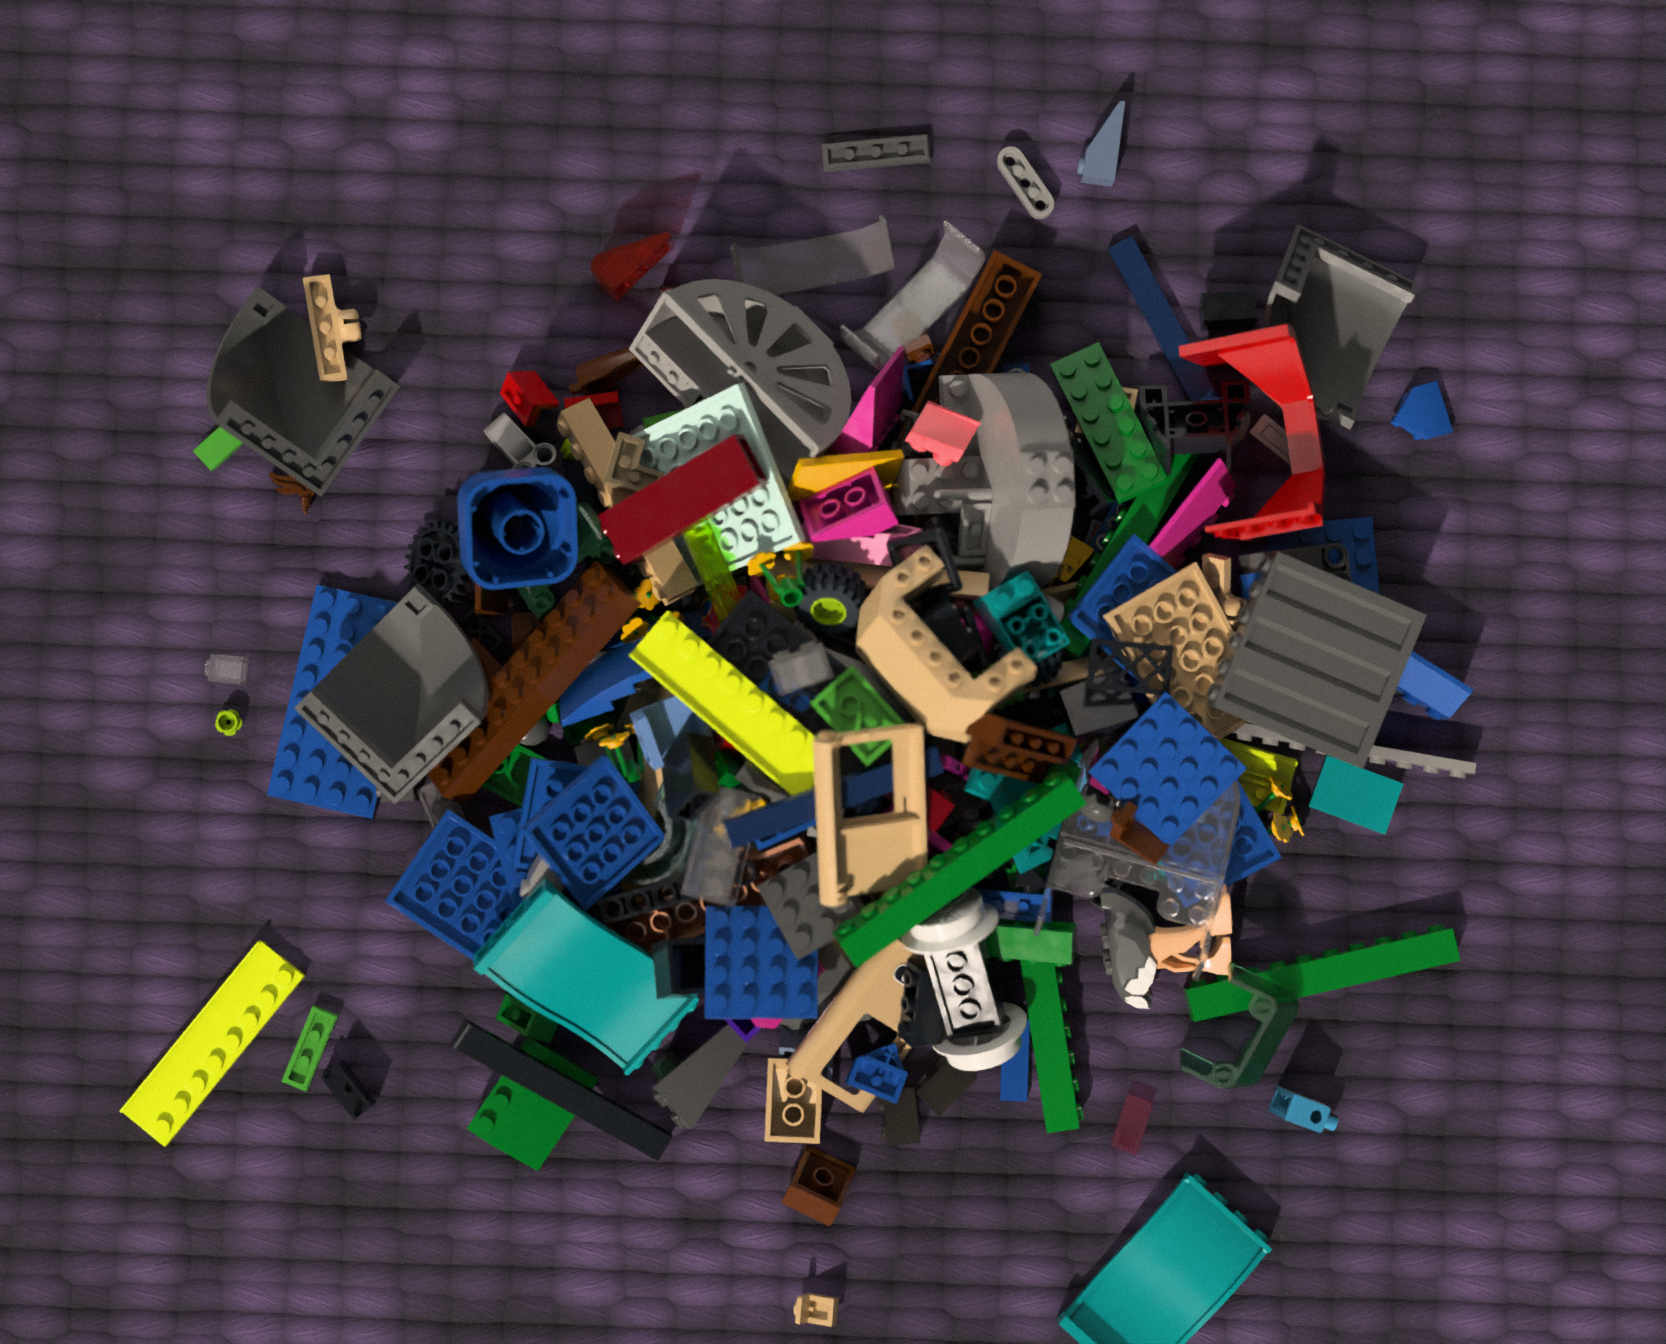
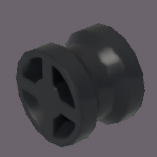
M691 593L668 605L671 613L673 611H677L679 614L685 611L689 613L695 611V604Z

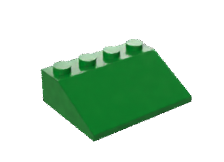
M528 1037L520 1048L592 1089L599 1081L597 1077L543 1041ZM502 1075L467 1129L490 1145L538 1171L575 1115Z

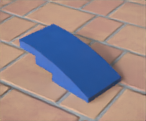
M645 636L614 649L585 667L559 697L560 717L563 727L614 710L615 699L636 693L635 683L653 677L629 656Z

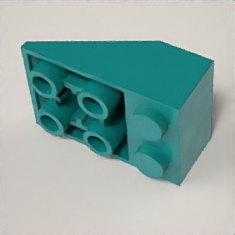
M1029 570L973 601L986 626L1006 650L1011 653L1019 647L1033 664L1071 643Z

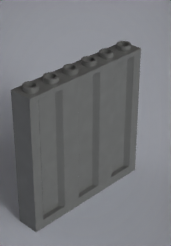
M1270 551L1269 555L1266 554L1261 561L1260 570L1262 572L1259 579L1255 580L1250 588V601L1240 612L1238 619L1240 625L1237 632L1234 631L1229 639L1228 647L1230 649L1226 658L1223 657L1218 665L1217 672L1219 675L1216 683H1212L1208 689L1207 698L1209 700L1207 705L1363 769L1427 615L1279 551Z

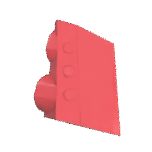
M928 401L905 441L909 442L912 448L919 452L927 450L933 452V458L936 463L941 466H949L953 461H959L981 422Z

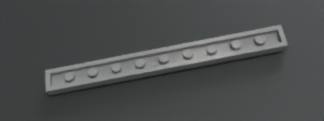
M1246 723L1231 732L1236 734L1235 739L1251 742L1252 737L1263 739L1262 744L1278 746L1279 742L1289 743L1290 749L1305 751L1306 747L1253 724ZM1374 745L1368 756L1371 763L1385 765L1386 760L1396 762V767L1412 769L1413 765L1423 766V772L1439 774V769L1450 771L1449 776L1466 779V774H1475L1477 764ZM1316 750V752H1315V753H1318V754H1324V753L1319 752V751H1317V750Z

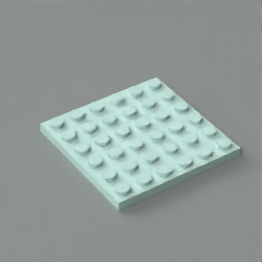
M744 383L736 384L632 435L645 440L639 465L663 472L665 476L731 435L744 434L769 481L768 485L673 540L696 579L698 586L746 566L747 562L759 552L776 553L806 540Z

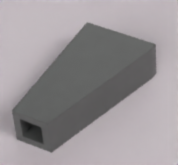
M729 1024L721 1028L652 1087L655 1091L653 1094L654 1098L662 1107L668 1106L673 1112L670 1117L680 1129L685 1127L689 1130L695 1126L748 1044Z

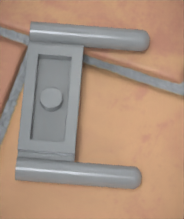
M992 488L936 490L934 492V499L936 501L962 500L956 550L958 555L953 556L956 567L984 566L985 564L984 555H986L992 508L991 499L993 498Z

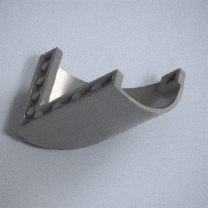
M1297 224L1269 295L1265 311L1264 329L1284 324L1294 328L1315 395L1317 413L1329 419L1337 426L1351 429L1356 420L1359 410L1358 406L1370 376L1406 305L1413 300L1418 283Z
M257 286L232 321L216 352L207 383V408L212 420L219 427L322 497L400 386L343 347L347 380L320 384L310 324Z
M418 583L294 709L386 797L396 804L481 723L488 708L489 692L484 669L469 639L451 615Z

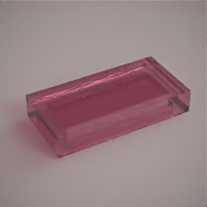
M1127 1093L1110 1146L1137 1155L1154 1103Z

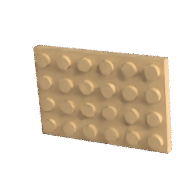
M1197 562L1186 566L1103 615L1116 641L1173 646L1169 695L1217 740L1248 723L1245 720L1207 705L1209 700L1207 698L1208 689L1212 683H1216L1219 675L1217 672L1218 665L1223 657L1226 658L1230 649L1228 642L1234 631ZM1125 647L1122 650L1129 663H1132L1142 654L1138 648ZM1153 650L1149 655L1159 666L1165 661L1166 651ZM1146 658L1133 667L1142 679L1155 670ZM1158 673L1146 683L1150 689H1163V679ZM1146 694L1151 705L1161 696Z

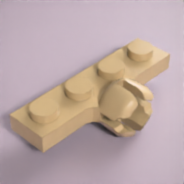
M330 274L304 277L303 284L320 384L347 380L342 346L346 342H354L361 339L359 314L355 309L339 310L336 308Z
M1212 553L1202 555V574L1232 629L1237 631L1240 625L1238 619L1241 608L1247 606V600L1235 597L1231 593V558Z

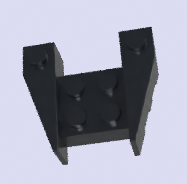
M1249 381L1221 382V400L1168 402L1167 385L1139 386L1141 426L1166 473H1171V455L1225 452L1226 470H1231L1250 424Z

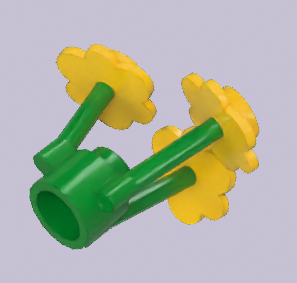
M801 541L783 549L784 558L792 560L796 564V578L779 574L775 579L769 570L775 564L773 561L775 559L774 552H759L747 562L749 575L755 574L758 577L766 575L769 580L767 588L770 591L769 597L771 600H778L779 603L788 607L795 606L801 602L803 598L801 589L805 587L802 563L805 559L813 557L814 546L809 542L804 543Z

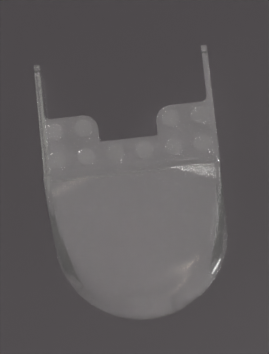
M1126 731L1099 738L1093 744L1091 743L1083 753L1078 767L1081 768L1076 783L1078 791L1080 792L1085 783H1088L1110 797L1109 807L1112 808L1114 807L1113 795L1088 770ZM1234 781L1208 808L1204 824L1195 821L1166 851L1157 865H1153L1109 836L1113 826L1111 821L1107 823L1093 822L1086 818L1080 810H1077L1063 820L1033 935L1039 937L1051 890L1057 889L1093 898L1101 893L1106 877L1160 891L1157 910L1163 918L1201 929L1202 937L1192 978L1198 980L1206 964L1240 809L1238 782ZM1135 816V820L1138 821L1139 823H1141L1142 825H1144V824Z

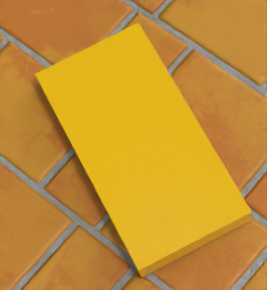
M888 450L799 459L787 488L790 501L802 500L872 466L876 469L888 492L903 462L902 450Z

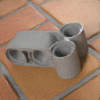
M502 413L483 430L492 443L514 465L512 469L546 467L557 471L560 467V458L554 446L550 443H540L536 446L505 413ZM552 455L550 461L540 462L543 456Z

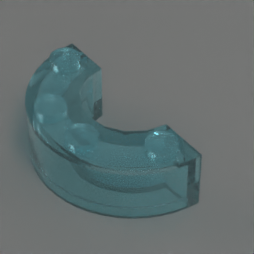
M663 781L653 805L660 810L665 820L666 832L664 840L657 851L647 855L621 879L628 883L652 885L685 876L694 867L704 848L706 839L705 815L699 820L695 819L693 822L668 818Z

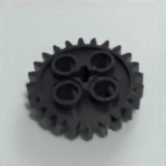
M436 520L435 523H427V528L420 527L421 536L413 535L415 544H408L412 552L405 555V558L409 560V564L404 566V569L409 570V574L405 576V579L411 580L407 587L409 590H412L419 583L445 609V607H453V602L460 603V595H467L465 586H472V582L469 580L470 575L465 571L461 563L459 525H454L453 522ZM425 559L455 566V570L426 564Z

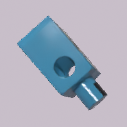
M1278 1085L1268 1109L1269 1112L1286 1121L1318 1133H1322L1324 1128L1334 1131L1339 1121L1338 1115L1330 1113L1331 1107Z

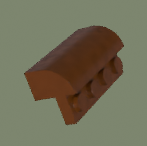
M983 714L969 724L964 732L972 736L962 764L971 768L1041 784L1046 776L1050 762L1068 766L1077 739L1030 724L992 714Z

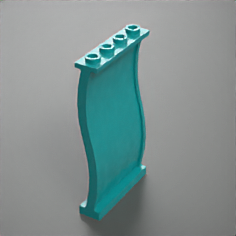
M544 878L473 955V969L481 975L485 973L521 1002L590 1042L622 1067L624 1074L627 1076L634 1069L642 1066L645 1057L652 1050L659 1048L663 1038L679 1026L681 1019L688 1012H692L700 1000L699 997L657 999L653 955L589 916L555 889L554 883L547 878Z
M1185 1172L1182 1180L1157 1210L1100 1269L1066 1311H1063L1056 1320L1080 1344H1186L1239 1288L1263 1257L1273 1250L1266 1244L1270 1239L1258 1228L1253 1232L1246 1226L1249 1220L1238 1210L1232 1213L1225 1206L1229 1202L1217 1191L1212 1195L1206 1190L1205 1187L1208 1183L1197 1173L1192 1177L1188 1172Z

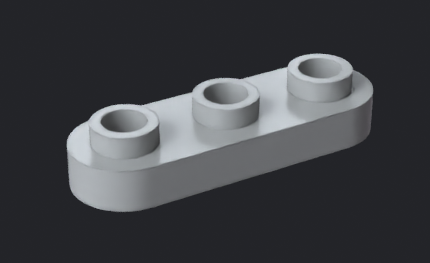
M1016 147L1002 149L997 158V167L1028 213L1036 219H1045L1050 216L1054 209V199L1023 153ZM1007 159H1013L1015 161V165L1008 166L1006 165L1005 161ZM1026 180L1030 183V187L1023 188L1020 182ZM1042 202L1045 208L1038 210L1035 204Z

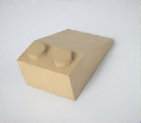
M768 1058L765 1141L820 1144L822 1089L804 1078L799 1081L787 1072L789 1068L786 1064L788 1058Z

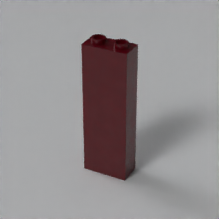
M733 434L599 514L600 526L603 533L610 538L614 546L613 552L616 558L622 561L623 565L635 563L768 485L769 481L745 435Z

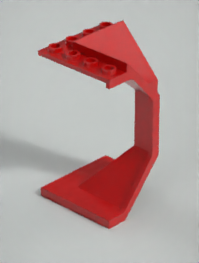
M1284 324L1178 346L1181 358L1207 369L1225 365L1233 366L1275 401L1283 410L1292 475L1252 519L1206 526L1205 532L1215 534V538L1222 537V539L1228 538L1229 540L1261 544L1267 535L1323 526L1326 482L1323 447L1315 395L1294 328Z

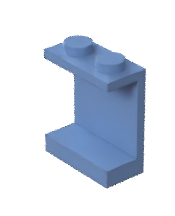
M671 695L629 714L645 760L654 771L664 767L662 758L687 732H696L710 737L715 734L713 727L675 695Z

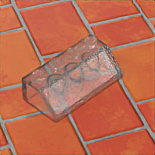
M719 787L720 794L699 815L681 894L735 906L750 843L732 849L729 845L722 820L758 808L761 797L743 791Z

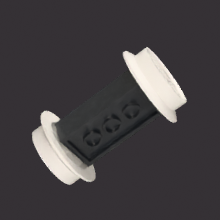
M968 888L901 936V942L907 950L924 954L943 1018L941 1043L933 1044L932 1047L936 1052L946 1056L951 1066L966 1071L988 1069L1012 1058L1021 1047L1022 1039L1020 1035L1027 1026V1016L1022 1008L1012 1003L1002 1002L985 942V937L996 928L999 922L998 911L991 904L983 902L981 893L973 888Z

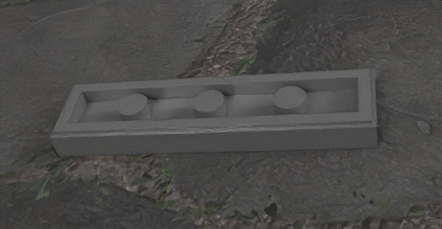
M928 134L822 144L824 172L930 163Z

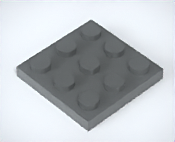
M818 851L757 886L797 960L835 940L836 938L832 932L837 929L839 924L845 920L852 919L864 907L858 894L848 896V902L840 906H826L820 903Z

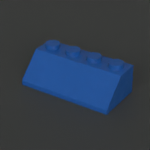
M1413 651L1396 688L1397 691L1404 694L1402 698L1406 702L1414 706L1420 704L1427 709L1425 711L1427 715L1438 721L1440 718L1449 719L1473 691L1472 688Z

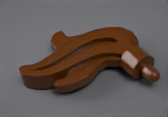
M270 472L271 480L276 485L282 487H276L275 489L285 495L299 494L301 497L300 506H303L302 512L307 514L315 492L289 474L288 476H280Z

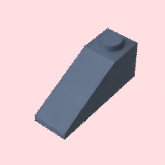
M1120 101L1087 148L1084 158L1079 157L1077 174H1081L1080 183L1113 186L1117 169L1125 101Z

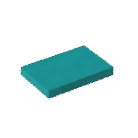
M1326 755L1307 806L1375 832L1386 834L1403 783Z

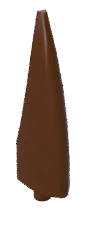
M630 347L604 354L576 365L578 382L570 385L569 390L573 396L583 391L587 395L600 394L616 386L624 378L644 366V364L629 350Z

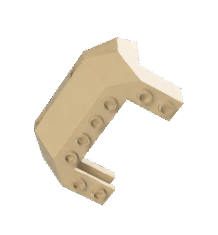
M924 545L883 576L862 604L859 611L856 652L913 718L923 726L927 734L968 743L972 736L964 733L967 726L983 714H991L1033 681L1037 667L1017 647L975 681L907 605L943 577V572L940 570L944 567L943 562L927 545Z

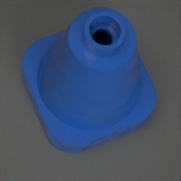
M546 467L477 473L463 483L458 493L460 558L465 571L478 585L486 589H505L553 584L564 580L572 573L578 559L576 496L570 483L559 473Z

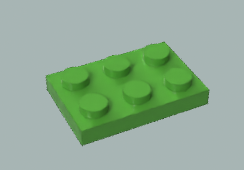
M853 665L810 702L836 733L905 724ZM885 739L847 745L868 767L892 745V740Z

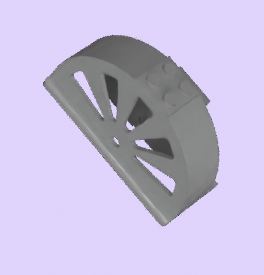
M706 279L693 281L673 290H667L660 296L629 348L685 406L683 410L736 384L744 383L786 491L798 460L824 457L841 434L850 414L851 390L845 367L833 347L834 343L798 306L794 307L778 296L749 284L731 280Z
M1032 373L939 376L940 405L980 421L981 424L958 462L953 461L949 466H941L935 462L934 458L903 459L893 482L894 512L896 515L947 513L959 533L962 500L936 501L934 499V492L936 490L992 488L993 498L991 499L992 508L986 555H984L985 564L984 566L957 567V570L990 574L988 592L1029 570L1040 589L1052 580L1063 561L1068 546L1075 507L1073 451H1071L1066 424L1058 402L1047 384ZM958 539L949 544L953 556L958 555L956 552Z

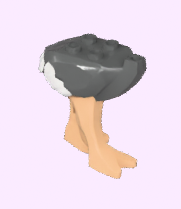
M1218 884L1212 908L1204 920L1188 926L1171 928L1157 927L1151 912L1141 901L1129 893L1114 887L1100 889L1101 907L1107 909L1104 913L1105 923H1100L1101 939L1103 940L1104 948L1102 949L1103 963L1106 975H1111L1113 985L1125 1003L1136 1008L1150 1009L1152 1004L1151 998L1153 997L1150 985L1153 983L1156 969L1166 968L1175 973L1208 971L1214 974L1232 975L1230 936H1227V934H1232L1231 906L1226 884ZM1216 935L1212 949L1206 955L1183 953L1197 941L1207 936Z

